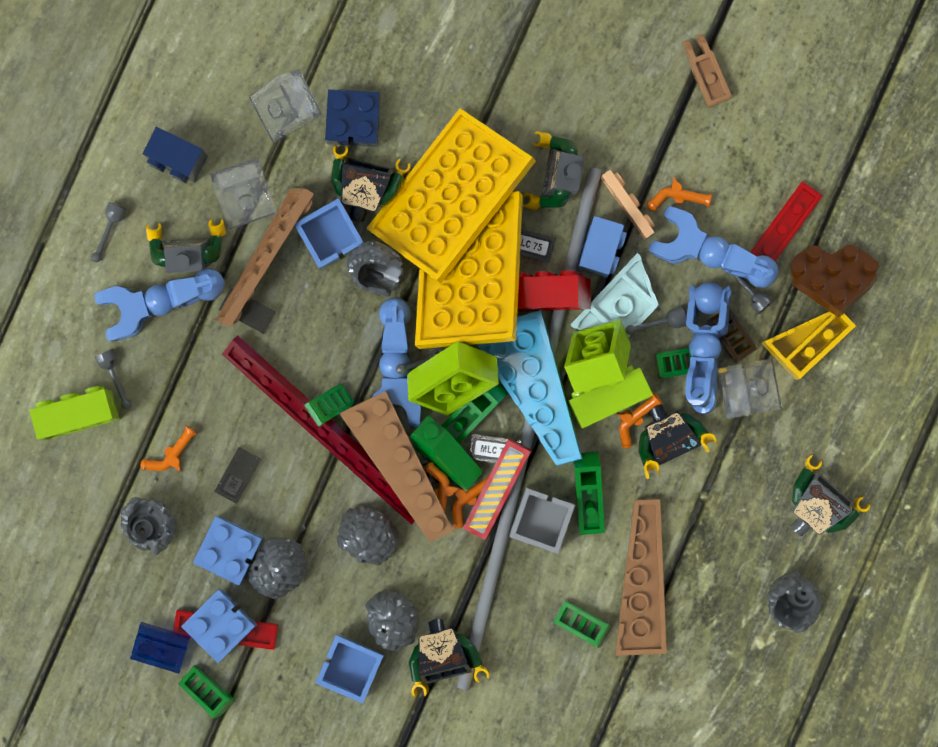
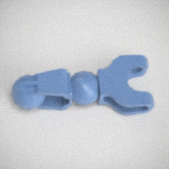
M672 206L666 208L664 216L669 222L679 227L678 237L675 241L668 244L654 241L648 249L652 255L672 264L682 263L687 259H695L697 261L701 260L709 268L721 267L723 271L730 275L748 279L755 287H769L778 278V265L772 258L764 255L755 256L736 244L729 245L722 237H709L706 233L699 230V226L692 214Z
M207 268L197 272L191 278L172 280L166 283V285L155 284L146 292L134 293L128 288L119 286L97 292L94 295L97 304H116L121 310L119 323L106 330L107 341H119L136 336L143 328L144 322L154 317V315L165 316L173 308H184L201 299L210 301L218 298L223 292L225 281L218 271Z
M713 282L703 283L698 288L692 284L689 288L690 300L688 302L686 325L694 337L689 345L692 357H690V366L686 378L685 394L689 403L692 404L694 410L699 414H709L716 407L718 391V363L716 359L720 356L722 349L719 339L728 333L729 301L732 291L729 286L723 289L720 285ZM697 309L706 314L717 313L720 310L718 325L699 327L697 325Z
M394 297L384 301L379 309L380 321L385 326L382 340L383 355L379 361L380 372L384 377L382 378V387L372 397L386 391L393 405H400L406 410L409 426L417 428L421 420V405L408 401L407 374L411 369L406 370L404 374L396 372L397 365L411 364V359L407 354L408 337L406 325L409 323L412 313L406 301Z

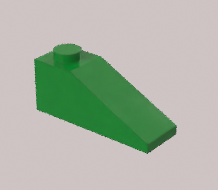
M500 384L496 385L456 410L441 426L460 444L507 396L508 392Z
M429 415L412 433L409 440L413 448L427 460L433 462L435 466L466 492L483 473L453 436Z
M598 451L581 453L583 459L573 462L579 535L605 533Z

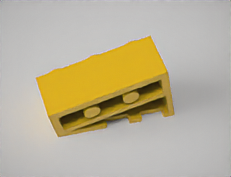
M829 311L761 344L795 380H798L853 330L856 325L845 314L838 318Z

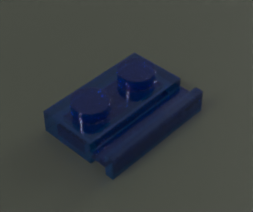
M141 622L130 659L179 674L190 636Z

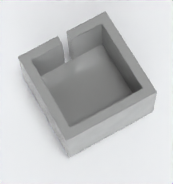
M525 488L509 537L558 554L575 505L554 497L551 498V501H547L548 495Z

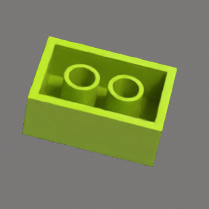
M621 319L572 333L564 367L575 394L579 392L589 393L597 389V387L605 385L614 386L625 380L631 344Z
M457 341L407 374L408 401L448 416L499 384L497 357Z
M631 365L626 369L625 380L619 384L597 387V389L589 393L579 392L575 394L574 392L570 394L572 399L567 402L579 428L583 429L653 396L641 368L639 367L634 370Z
M95 386L85 389L86 394L84 395L70 393L60 396L61 401L59 402L45 400L35 403L36 408L30 409L29 412L37 440H50L120 420L112 390L104 389V386Z

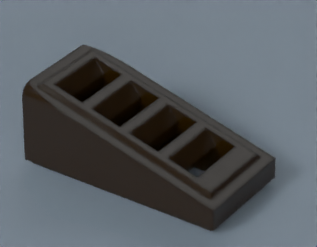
M730 309L729 327L734 325L736 329L726 336H721L719 340L733 362L737 363L758 348ZM719 313L707 320L711 327L717 325ZM740 334L742 338L730 345L728 340ZM745 342L747 347L736 353L734 349Z

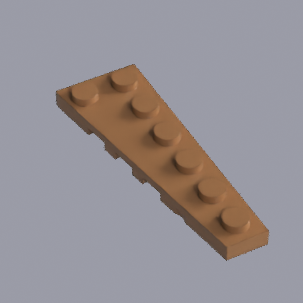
M290 188L215 321L228 327L238 322L242 315L241 310L243 306L253 296L255 287L265 275L268 266L302 213L306 214L312 205V200H310L313 196L312 192L305 188Z
M385 391L341 412L340 415L429 542L452 532L453 529L387 392Z
M660 499L634 500L616 640V656L667 654Z

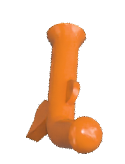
M674 177L672 187L661 189L650 202H647V206L651 211H656L666 198L672 197L676 204H682L686 200L704 204L709 208L712 193L706 195L682 190L681 184Z
M653 392V396L633 412L630 410H624L622 413L617 412V415L622 419L619 433L623 448L628 449L633 445L629 430L630 426L633 424L641 425L644 415L657 405L663 404L661 398L655 392Z
M185 425V430L175 445L164 450L165 459L163 461L146 460L145 458L141 461V469L143 471H165L172 466L181 472L179 455L197 433Z
M429 462L425 466V472H428L439 481V488L434 489L445 512L448 496H452L460 487L452 486L448 476L435 466L433 462Z
M491 473L467 492L463 489L454 492L457 498L452 505V526L455 529H460L464 526L462 507L467 503L469 505L476 503V497L480 495Z

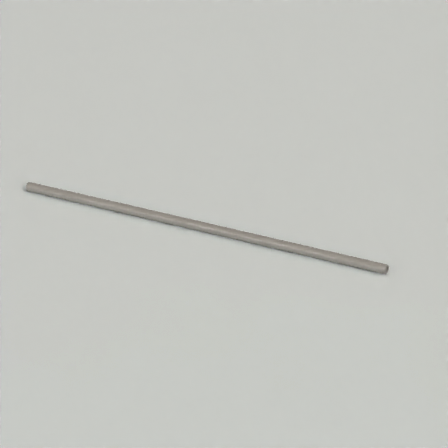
M589 168L563 271L577 270L602 172L600 169ZM566 310L553 311L548 333L554 355ZM525 419L519 443L531 449L535 431ZM528 459L502 508L469 637V640L476 646L478 653ZM471 668V673L459 676L457 688L469 691L474 668Z

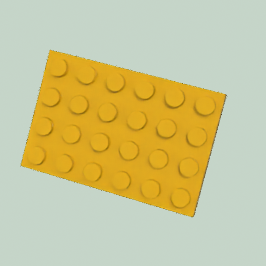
M459 108L403 180L398 194L386 206L382 207L366 229L441 284L536 160Z
M520 191L512 192L441 284L423 270H419L415 346L418 349L448 347L457 341L466 345L516 341L523 195Z

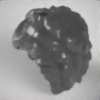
M377 241L362 242L349 255L347 270L352 276V282L356 283L358 288L370 291L372 294L390 296L391 291L398 288V283L401 281L400 276L404 275V269L401 267L403 261L400 259L398 252Z
M134 497L122 509L121 528L124 529L123 535L128 537L130 544L140 550H151L153 555H158L167 549L168 544L173 541L176 533V519L171 516V510L165 508V504L162 501H156L154 498L146 500Z
M362 505L360 509L357 507L354 509L349 508L346 514L342 515L337 536V543L341 550L349 551L350 555L355 557L359 563H369L377 566L387 561L388 557L393 555L399 543L398 530L392 525V521H389L387 514L384 515L376 508L371 510L368 506Z
M271 537L267 539L260 552L254 556V563H252L248 573L249 582L258 593L276 600L287 595L290 590L299 587L307 573L304 568L307 566L308 559L305 557V552L301 550L303 546L295 540L288 538Z
M798 571L784 574L782 577L777 578L770 585L767 594L769 613L773 621L777 622L781 628L787 627L788 630H793L795 633L804 632L815 623L819 617L818 614L822 607L821 601L823 598L818 594L817 587L801 577Z
M384 590L376 593L373 598L366 602L365 608L368 611L367 625L369 626V633L375 637L377 645H381L383 649L400 651L403 647L415 642L416 625L419 621L417 618L418 610L414 608L413 602L407 600L404 594H399L396 590Z

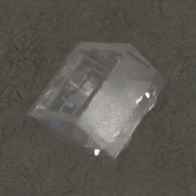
M299 69L278 75L249 98L272 143L307 126L322 115Z
M259 157L210 173L214 192L229 229L276 214L277 208Z
M773 359L717 368L727 419L782 409Z

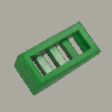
M689 348L654 354L659 379L686 375L688 373L684 354L689 353V358L692 357ZM676 355H679L681 370L678 371L674 358ZM665 357H669L672 372H667Z
M338 384L306 403L305 407L316 424L321 426L352 407L354 401L342 384Z
M567 600L563 602L553 621L554 624L597 648L602 646L612 627L611 624ZM571 609L574 612L569 622L566 624L563 621L566 618L569 610ZM579 614L583 617L578 627L574 628L573 625ZM590 620L592 623L585 634L582 631L587 621ZM597 625L601 626V629L598 632L596 638L594 639L591 636L594 633Z
M194 665L178 683L213 719H220L235 702V699L197 665ZM199 676L201 679L191 688L189 685ZM206 683L208 686L199 695L197 692ZM212 691H214L215 694L207 702L205 699ZM222 698L223 700L214 708L215 703Z

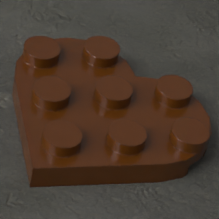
M813 245L797 254L791 261V281L798 290L840 318L872 288L876 282L879 263L868 253L854 245H846L843 249L833 254L822 250L819 246Z

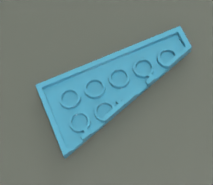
M539 310L517 317L516 341L477 345L480 350L497 357L498 378L539 437L554 463L560 466L583 459L543 311Z

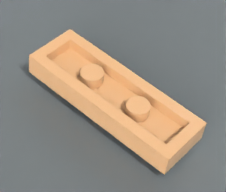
M611 170L607 171L601 176V180L645 241L655 233L652 229L655 227L654 223L647 214L644 216L638 209L640 204L632 193L628 195L624 190L623 186L626 184L617 172L613 174Z

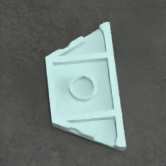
M638 253L591 302V309L584 310L570 325L572 328L582 330L621 319L626 331L628 325H641L659 305L653 293L649 277L641 261V256Z

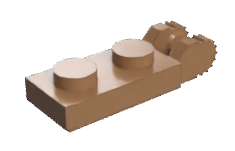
M700 34L697 36V42L703 55L696 57L693 47L688 40L683 41L682 44L706 106L710 108L730 100L732 95L713 50L710 51L704 35Z

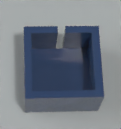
M328 89L326 144L350 146L349 137H353L355 146L378 147L380 93Z
M157 126L142 153L148 159L146 163L150 164L151 167L163 173L167 169L173 178L187 184L188 180L195 183L208 157L203 149Z

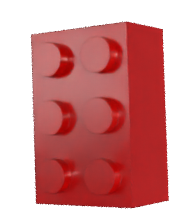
M561 271V276H558V274L551 272H535V277H533L532 274L519 272L517 312L591 309L590 278L583 277V273Z

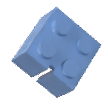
M339 198L295 223L296 229L320 270L341 260L339 254L343 253L345 257L350 255L353 249L363 242Z
M594 216L577 270L607 278L609 273L613 274L619 261V257L615 256L616 250H621L627 234L622 231L624 225Z
M215 516L193 564L237 585H241L252 565L251 562L245 561L247 558L254 559L264 537L220 516Z
M222 588L218 589L181 626L217 663L221 662L258 625L242 608L236 613L232 611L238 604Z
M337 633L327 654V657L332 660H325L316 684L364 703L384 653Z

